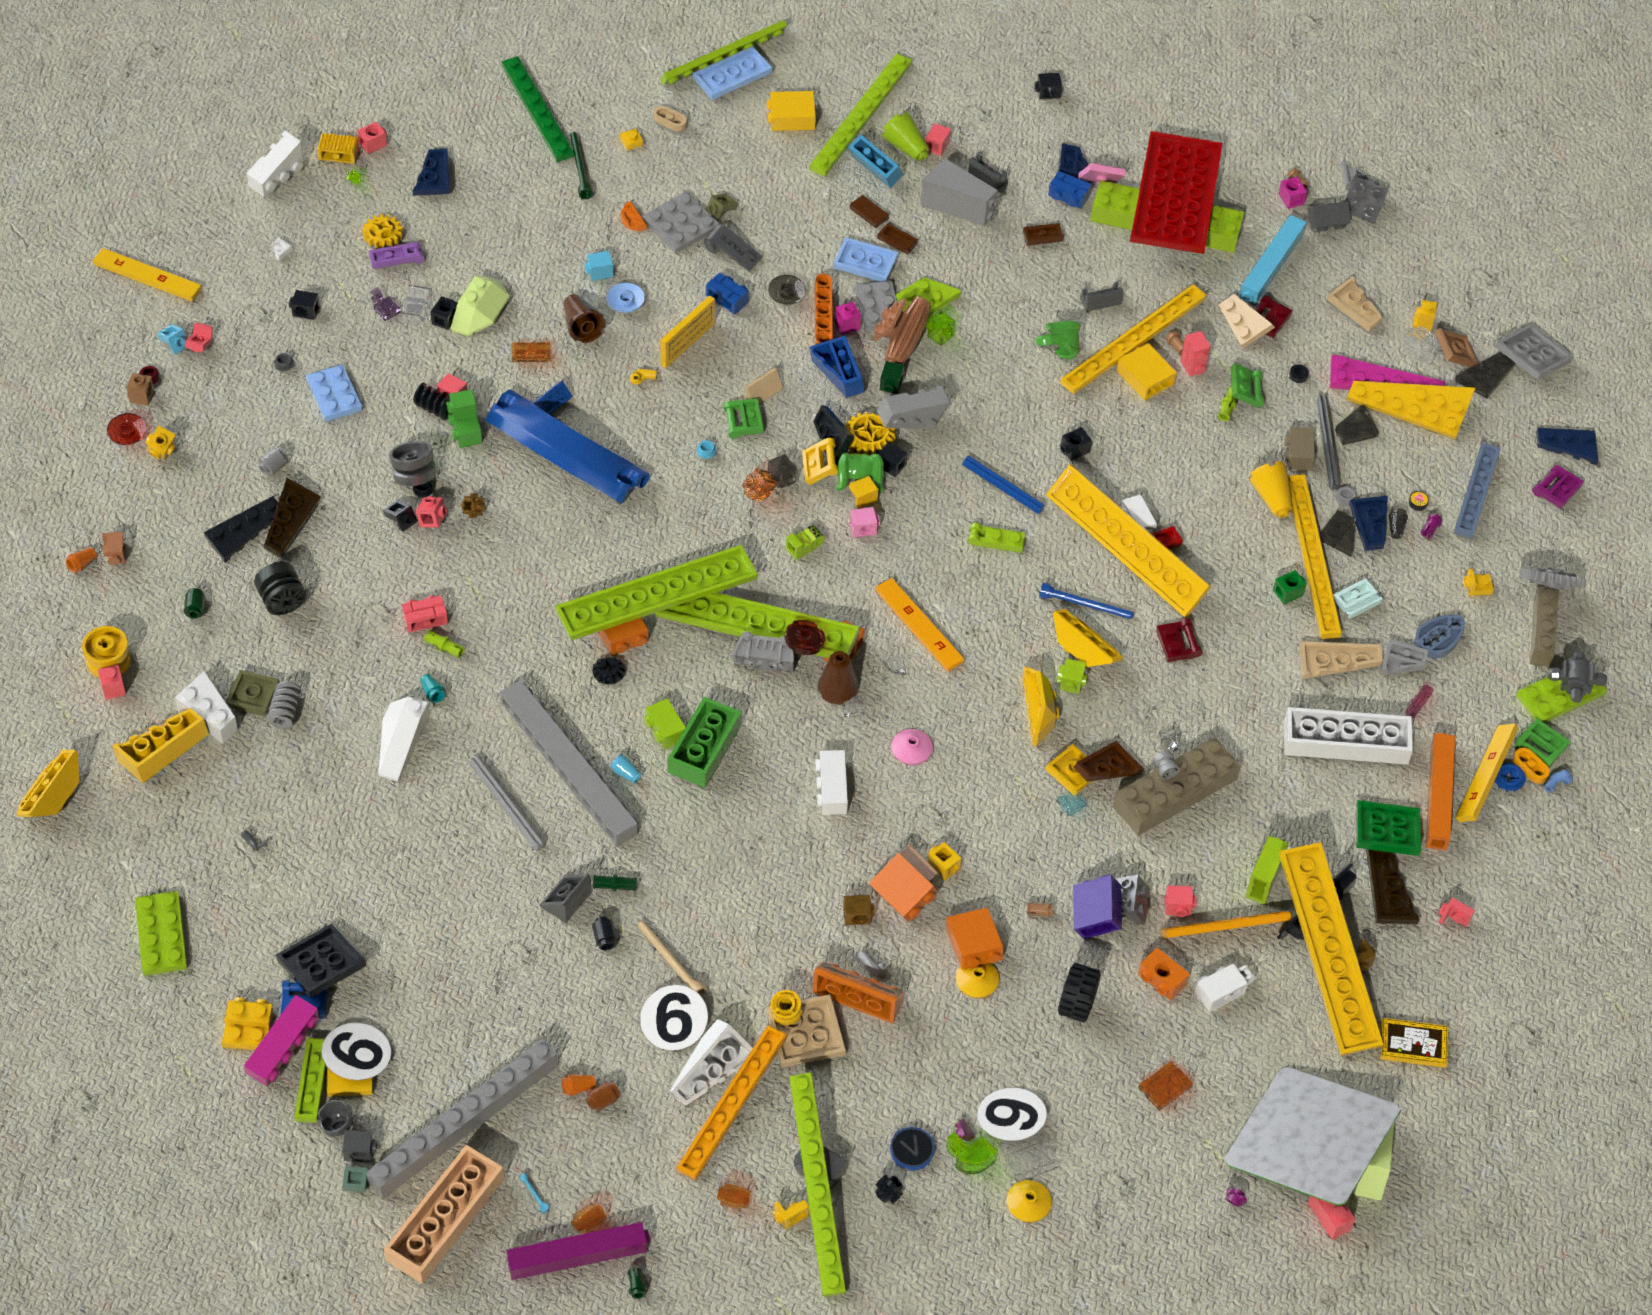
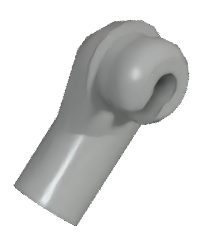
M866 951L859 952L857 955L859 961L874 977H881V975L886 973V967L883 963L876 965Z

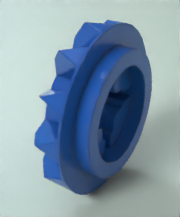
M1503 763L1494 783L1498 785V789H1505L1506 793L1508 791L1516 792L1524 786L1526 775L1518 765ZM1508 773H1510V776H1511V777H1510V778H1511V781H1510V782H1508V781H1507V778H1506V776L1508 775Z

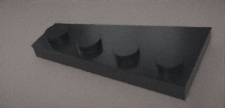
M272 496L204 532L205 538L224 563L230 560V556L233 553H238L243 549L245 543L255 539L258 536V532L271 525L278 502Z

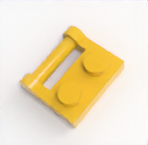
M826 438L802 451L805 482L811 485L827 476L838 474V466L835 465V440L833 438ZM824 450H826L828 463V465L825 467L823 457Z

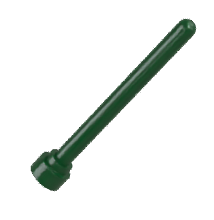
M572 132L570 138L580 181L578 195L583 200L590 199L593 196V189L587 183L577 133Z

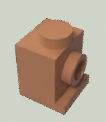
M123 532L102 533L104 542L103 556H107V562L111 565L125 563Z

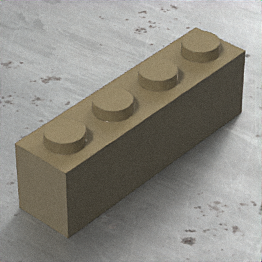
M1539 586L1533 608L1530 650L1531 665L1550 667L1553 660L1556 643L1559 589Z

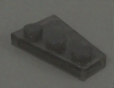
M1500 351L1456 375L1455 381L1465 387L1475 388V393L1488 399L1516 366V363Z

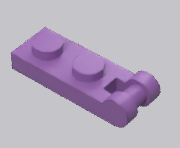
M419 242L368 250L372 269L410 262L422 263L424 261V255L421 252L422 248Z

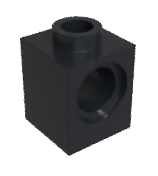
M1060 73L1038 74V80L1034 82L1035 92H1038L1039 99L1061 98L1062 83Z
M296 290L294 296L290 297L289 300L292 316L315 320L320 307L318 293Z
M441 296L430 311L431 324L449 330L458 302Z
M1080 427L1062 435L1060 450L1072 461L1090 453L1092 440L1085 430Z
M890 442L876 453L883 459L884 471L894 477L907 465L908 453Z

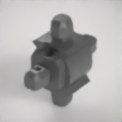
M1579 651L1574 652L1573 657L1569 661H1564L1562 670L1550 668L1548 672V679L1553 681L1561 680L1560 690H1566V693L1570 694L1571 700L1577 703L1581 702L1584 695L1592 692L1593 684L1604 686L1607 683V675L1599 672L1596 674L1595 664H1589L1590 661L1585 659L1584 653Z

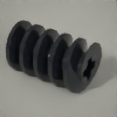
M422 382L414 393V404L423 410H427L429 413H433L442 420H447L448 410L446 402H450L449 396L446 397L444 392L439 394L438 389L433 390L432 386L427 387V384Z

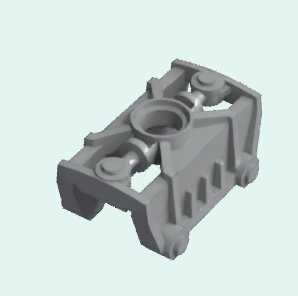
M744 631L734 648V665H747V668H756L762 671L774 670L780 672L785 670L793 672L794 670L793 649L787 644L785 636L774 638L752 635L751 632Z

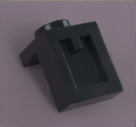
M397 499L383 509L385 516L396 521L401 531H405L417 522L411 505Z

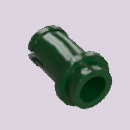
M635 1267L627 1271L630 1282L629 1294L634 1299L643 1298L646 1295L647 1287L643 1282L642 1269L637 1267V1273H635Z

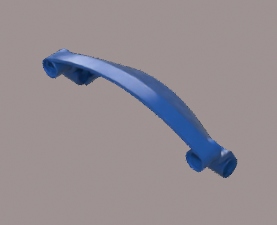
M512 389L502 393L498 402L492 405L485 418V421L496 426L535 453L607 494L619 503L623 504L631 489L634 490L636 486L643 488L650 478V474L570 428Z

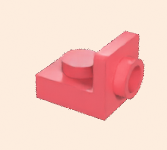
M1452 898L1448 904L1444 903L1438 914L1441 915L1439 923L1443 925L1449 916L1456 923L1467 927L1472 920L1475 910Z

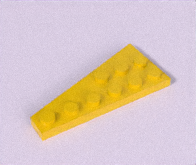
M1353 381L1346 400L1456 439L1475 388Z

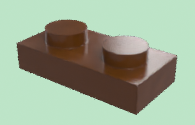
M1059 223L1023 227V235L1027 246L1063 242V234Z

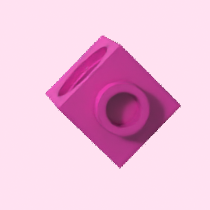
M1294 177L1281 181L1278 194L1286 207L1290 209L1305 204L1307 191L1299 178Z
M854 302L836 307L835 323L843 335L860 330L861 314Z

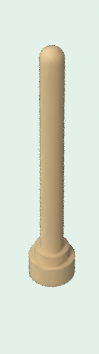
M640 921L638 928L687 984V987L696 991L702 997L707 991L706 986L701 981L694 980L644 921Z

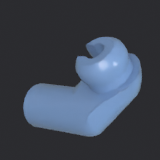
M1568 770L1553 773L1544 785V789L1552 793L1559 782L1563 781L1564 784H1570L1573 781V776Z

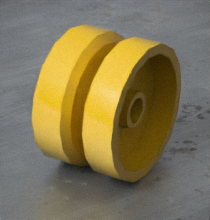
M113 626L97 627L87 633L83 639L82 650L88 671L93 676L100 678L98 669L115 665L119 666L122 675L131 665L132 657L126 635L120 629Z

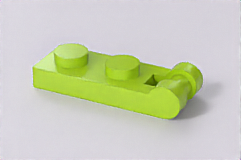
M972 523L970 526L971 534L968 536V543L971 545L1019 553L1023 551L1024 532L986 527L979 523Z

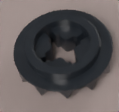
M605 655L603 659H597V662L593 664V676L600 683L615 684L622 680L625 675V665L621 659L618 660L615 656L607 657ZM607 665L612 669L611 674L606 669Z

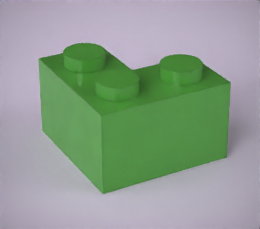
M466 390L450 393V402H446L449 426L454 427V429H451L453 440H457L459 448L482 444L481 429L477 418L473 391Z

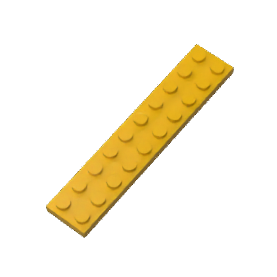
M1069 464L1046 494L1048 498L1184 617L1187 618L1212 587L1073 465Z
M1319 842L1280 851L1281 863L1340 1056L1382 1047L1384 1044L1322 843Z

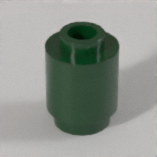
M191 588L185 594L184 614L189 618L197 619L204 615L205 595L201 589Z

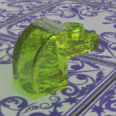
M955 1132L947 1137V1151L952 1157L956 1158L955 1168L962 1173L970 1175L982 1173L997 1161L998 1151L983 1136L970 1147Z

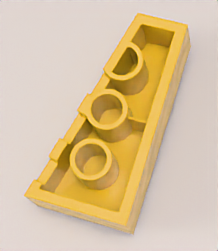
M189 708L166 719V723L160 726L154 725L148 728V732L139 736L135 734L129 737V741L122 744L118 742L112 745L117 761L139 781L144 783L209 735L204 719L192 708Z

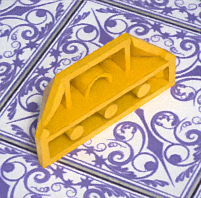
M1067 609L1054 611L1053 619L1058 643L1063 646L1067 653L1075 656L1078 661L1086 662V666L1091 667L1123 660L1124 657L1116 648L1086 623L1072 615Z
M1026 666L1023 669L1022 680L1032 746H1037L1055 727V721L1059 719V709L1054 705V702H1056V691L1052 690L1051 682L1041 671Z
M61 750L58 757L52 760L42 771L20 802L16 813L18 817L57 815L63 809L64 803L74 793L76 786L79 784L78 752L76 750Z

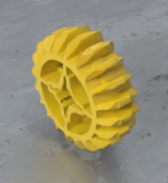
M865 411L864 415L858 413L856 417L852 416L850 421L846 423V428L854 436L847 448L850 449L851 454L856 452L857 454H876L888 442L891 444L895 442V428H885L879 415H875L874 411L871 414Z

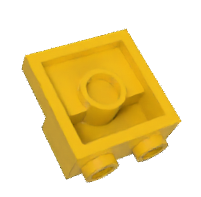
M237 997L234 1001L228 1000L224 1019L225 1028L221 1042L222 1048L255 1050L271 1029L274 1015L273 1005L264 999H258L256 1003L247 1002L242 997Z

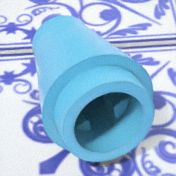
M621 754L615 758L610 766L613 769V773L634 784L642 776L627 756L623 757Z

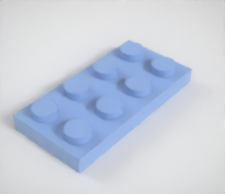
M752 46L694 72L693 79L710 99L714 100L771 74L772 67Z

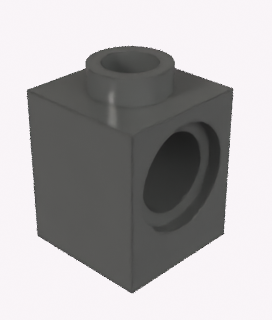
M345 1130L342 1148L344 1161L371 1162L372 1154H376L377 1140H373L372 1131Z

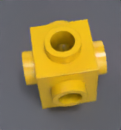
M158 425L153 434L150 433L145 442L149 455L156 459L162 458L164 460L167 455L171 456L176 447L174 445L176 434Z

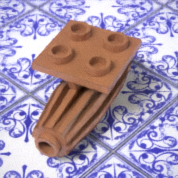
M915 297L904 312L903 308L907 302L905 298L898 303L895 302L890 308H885L882 312V320L876 325L872 340L877 341L882 337L890 338L885 361L904 365L914 351L926 326L931 308L930 302L923 297Z

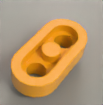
M1519 748L1516 750L1513 756V763L1518 765L1532 782L1544 783L1550 773L1548 766L1530 749Z

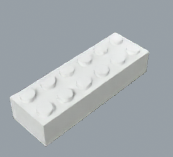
M1287 708L1284 719V755L1409 764L1413 751L1411 716Z

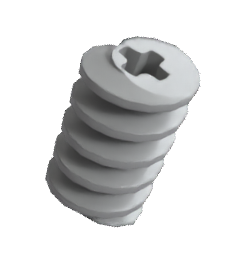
M281 682L276 685L267 715L268 721L273 726L280 729H288L292 726L296 707L298 706L297 701L300 699L302 691L299 685L293 682Z

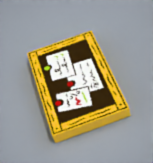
M1382 1018L1381 1038L1384 1045L1380 1048V1060L1446 1068L1448 1026Z

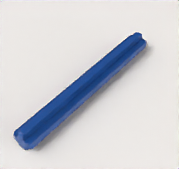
M967 456L964 459L963 466L1032 511L1040 514L1044 510L1045 505L971 456Z

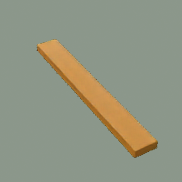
M767 1025L677 1165L676 1170L695 1181L698 1179L786 1041L787 1034Z

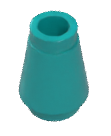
M430 674L423 675L420 682L427 700L432 703L441 702L445 697V688Z

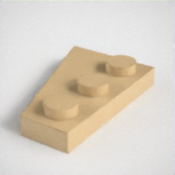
M1352 276L1328 294L1327 300L1367 331H1370L1381 323L1382 316L1373 303L1366 299L1364 296L1365 292L1356 285V280Z
M1235 294L1218 304L1243 348L1275 328L1272 323Z

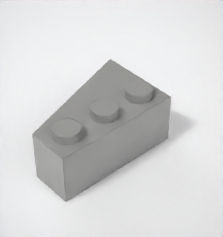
M936 386V390L927 392L925 389H921L917 394L912 395L902 393L884 397L877 409L884 427L934 429L950 403L942 386Z

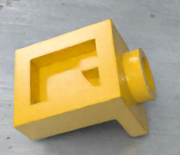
M1468 569L1467 575L1463 578L1464 588H1467L1468 595H1492L1494 589L1490 574L1474 575L1473 569Z
M802 1200L799 1203H792L784 1210L777 1201L774 1203L773 1217L778 1224L782 1223L787 1230L809 1217V1205L805 1200Z

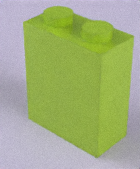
M1268 836L1251 874L1245 897L1264 905L1266 904L1282 868L1279 852L1287 850L1289 843L1284 842L1280 838Z

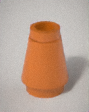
M89 547L88 549L69 554L68 558L65 559V563L71 572H80L97 557V554L92 547Z
M568 1074L567 1077L562 1078L564 1095L574 1096L596 1088L594 1075Z

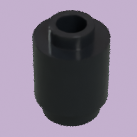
M607 917L597 918L592 924L596 945L603 951L613 949L617 941L613 920Z

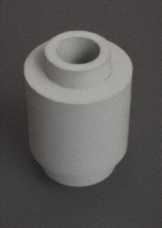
M280 447L273 448L258 460V467L263 474L272 475L286 464L288 456Z

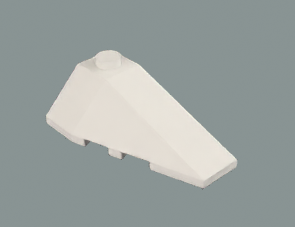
M406 697L390 703L382 723L378 773L380 777L399 782L429 718L428 702Z
M717 1019L700 1040L670 1092L685 1106L705 1094L715 1084H720L732 1073H737L753 1048L728 1023Z

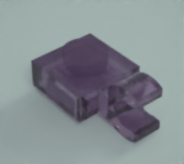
M378 288L370 291L373 295L371 300L375 303L373 305L374 310L384 321L400 313L399 306L390 296L384 299Z

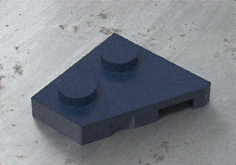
M1062 143L1058 171L1078 178L1079 172L1086 168L1088 163L1083 158L1080 147Z

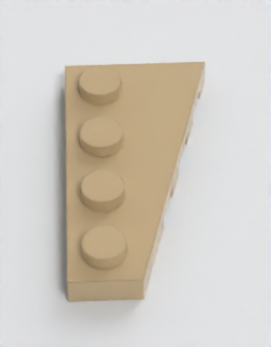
M1300 642L1302 679L1382 666L1381 644Z

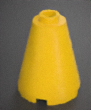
M1276 461L1273 466H1269V463L1252 471L1249 481L1272 514L1279 518L1289 516L1292 511V502L1286 464Z

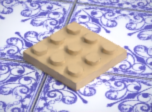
M830 994L801 1000L802 1016L792 1025H781L773 1018L771 1007H766L770 1026L787 1034L786 1041L777 1053L781 1068L846 1055ZM786 1005L782 1007V1009L788 1010L792 1006Z

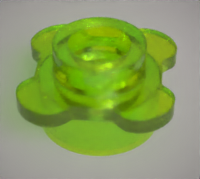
M353 169L351 172L345 170L348 173L345 178L358 186L360 181L365 182L360 179L362 175Z

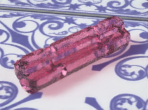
M1426 684L1421 688V691L1418 692L1405 712L1407 716L1414 718L1418 714V711L1421 710L1427 699L1432 695V687Z

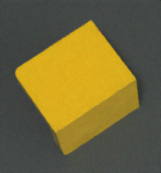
M869 476L849 484V489L856 498V509H861L877 502L878 488Z

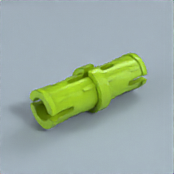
M1232 386L1227 389L1226 396L1221 401V409L1218 413V419L1224 422L1230 419L1232 410L1236 407L1237 398L1232 397Z
M428 630V633L426 632L424 636L425 642L436 646L441 652L445 651L457 658H461L464 654L465 647L451 641L447 636L443 637L432 630Z

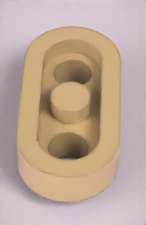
M659 106L653 111L654 121L673 131H682L687 126L686 116L673 109Z

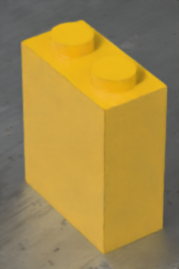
M813 91L770 92V99L766 100L767 110H770V113H767L768 124L771 123L772 131L815 130L816 117Z
M1149 343L1137 347L1131 353L1124 354L1118 359L1117 372L1144 401L1175 385L1177 372Z

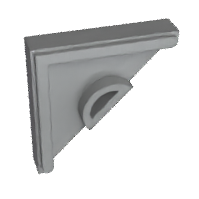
M1341 160L1340 166L1345 189H1349L1350 182L1354 176L1380 185L1379 181L1371 180L1367 177V174L1347 165L1345 160Z

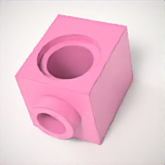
M873 507L850 510L849 523L853 538L877 534L880 518L878 514L875 515Z

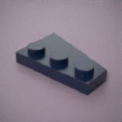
M1537 428L1536 439L1538 448L1557 454L1566 453L1572 455L1577 460H1580V458L1591 461L1590 464L1597 466L1598 453L1595 431Z

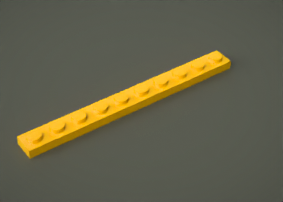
M1194 284L1061 378L1060 384L1074 395L1116 365L1122 355L1129 354L1137 347L1144 345L1205 301L1207 295Z
M1305 474L1288 475L1292 514L1320 639L1340 638L1342 632Z

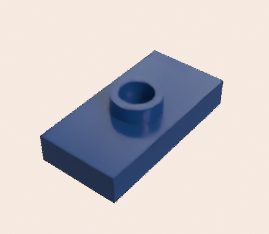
M559 381L533 403L548 414H552L573 396L565 383Z

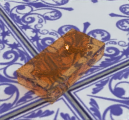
M550 342L512 343V362H550Z

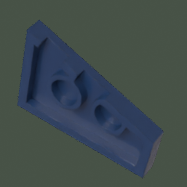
M447 148L428 150L423 163V169L421 174L418 175L416 186L412 190L413 196L450 194Z
M1388 495L1350 500L1349 506L1364 551L1384 549Z

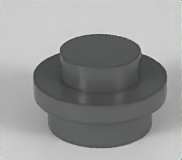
M286 353L277 355L274 360V366L279 371H288L294 365L292 357Z

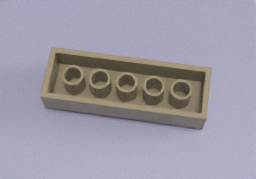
M1216 737L1173 760L1180 768V772L1175 777L1166 780L1162 779L1158 768L1115 793L1113 807L1137 836L1238 779L1240 764Z

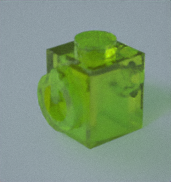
M942 311L937 315L932 314L926 323V328L928 329L927 336L942 346L954 336L955 320Z

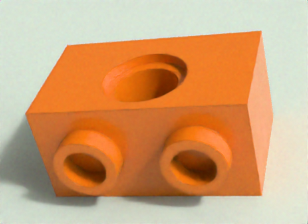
M1158 947L1140 963L1138 971L1144 982L1150 983L1160 995L1166 996L1169 1000H1172L1188 985L1190 977L1189 972Z

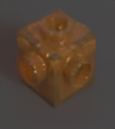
M755 468L741 485L745 489V494L748 498L764 501L778 484L768 471Z

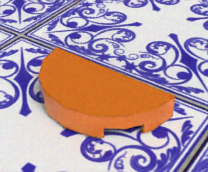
M629 201L624 204V208L620 213L622 224L634 231L647 230L646 223L633 203Z

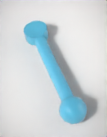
M526 1173L521 1174L520 1180L525 1182L539 1203L540 1211L547 1213L549 1210L548 1204L543 1203L529 1182L528 1175Z

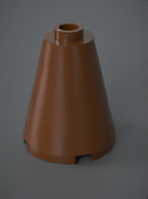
M572 294L567 296L563 306L570 336L574 341L577 340L582 343L594 341L601 335L603 327L605 328L603 315L579 295Z
M837 651L830 656L818 680V692H820L821 697L825 701L840 705L845 701L849 700L850 702L855 698L859 685L849 655L845 652Z

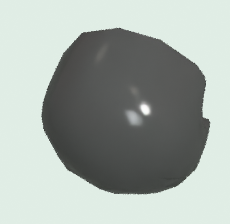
M332 1100L324 1104L318 1112L320 1128L330 1137L341 1136L345 1130H350L352 1126L353 1114L348 1105L341 1100Z

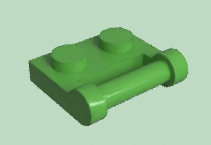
M1234 363L1231 366L1232 397L1252 406L1262 407L1264 405L1261 388L1262 372L1252 371ZM1251 381L1254 383V395H1252Z
M758 398L724 403L723 407L727 413L728 435L730 438L763 433ZM735 410H740L742 426L736 425Z
M1536 719L1517 739L1515 746L1530 749L1550 769L1554 762L1569 747L1571 741L1539 719ZM1530 739L1551 755L1547 756L1546 754L1538 750L1536 747L1528 743L1527 740Z

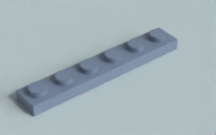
M1485 443L1481 444L1454 534L1473 539L1501 448Z

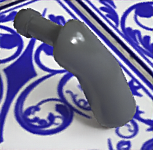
M247 830L241 833V837L256 851H258V848L268 846L266 841L256 844L255 838Z

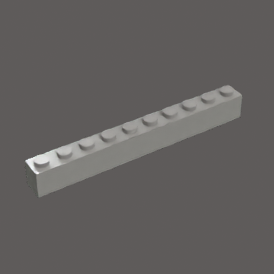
M520 680L500 691L501 705L615 846L618 847L638 835L637 826L639 823L637 818L633 814L630 815L624 802L615 797V793L610 785L606 786L601 774L593 770L586 756L583 757L580 754L576 743H571L566 731L558 727L553 715L548 714L543 703L539 699L536 700L533 696L531 688L528 685L525 686Z
M544 1039L539 1041L368 1170L366 1174L369 1186L383 1200L558 1067L557 1053Z

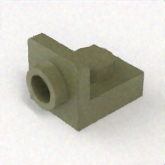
M727 193L713 195L710 197L706 211L718 221L721 219L723 212L736 210L738 203Z

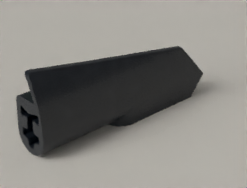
M1351 863L1345 865L1332 878L1339 900L1351 890L1357 879L1356 874L1349 870L1353 866ZM1298 915L1282 929L1277 936L1278 939H1284L1288 934L1296 939H1304L1302 929L1299 926Z

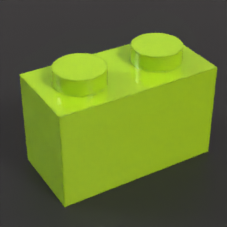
M668 698L645 708L644 722L648 728L653 730L655 741L658 744L661 743L664 750L676 745L686 727Z

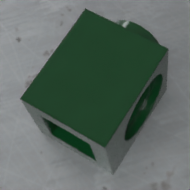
M885 361L880 378V391L894 394L899 393L903 380L904 365Z

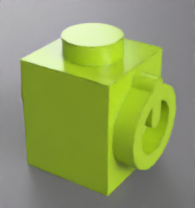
M1066 658L1065 665L1060 664L1056 682L1061 683L1060 690L1080 694L1081 686H1086L1088 677L1087 674H1084L1086 662Z

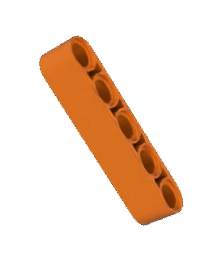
M824 273L817 275L815 278V345L832 340L833 338L832 278Z

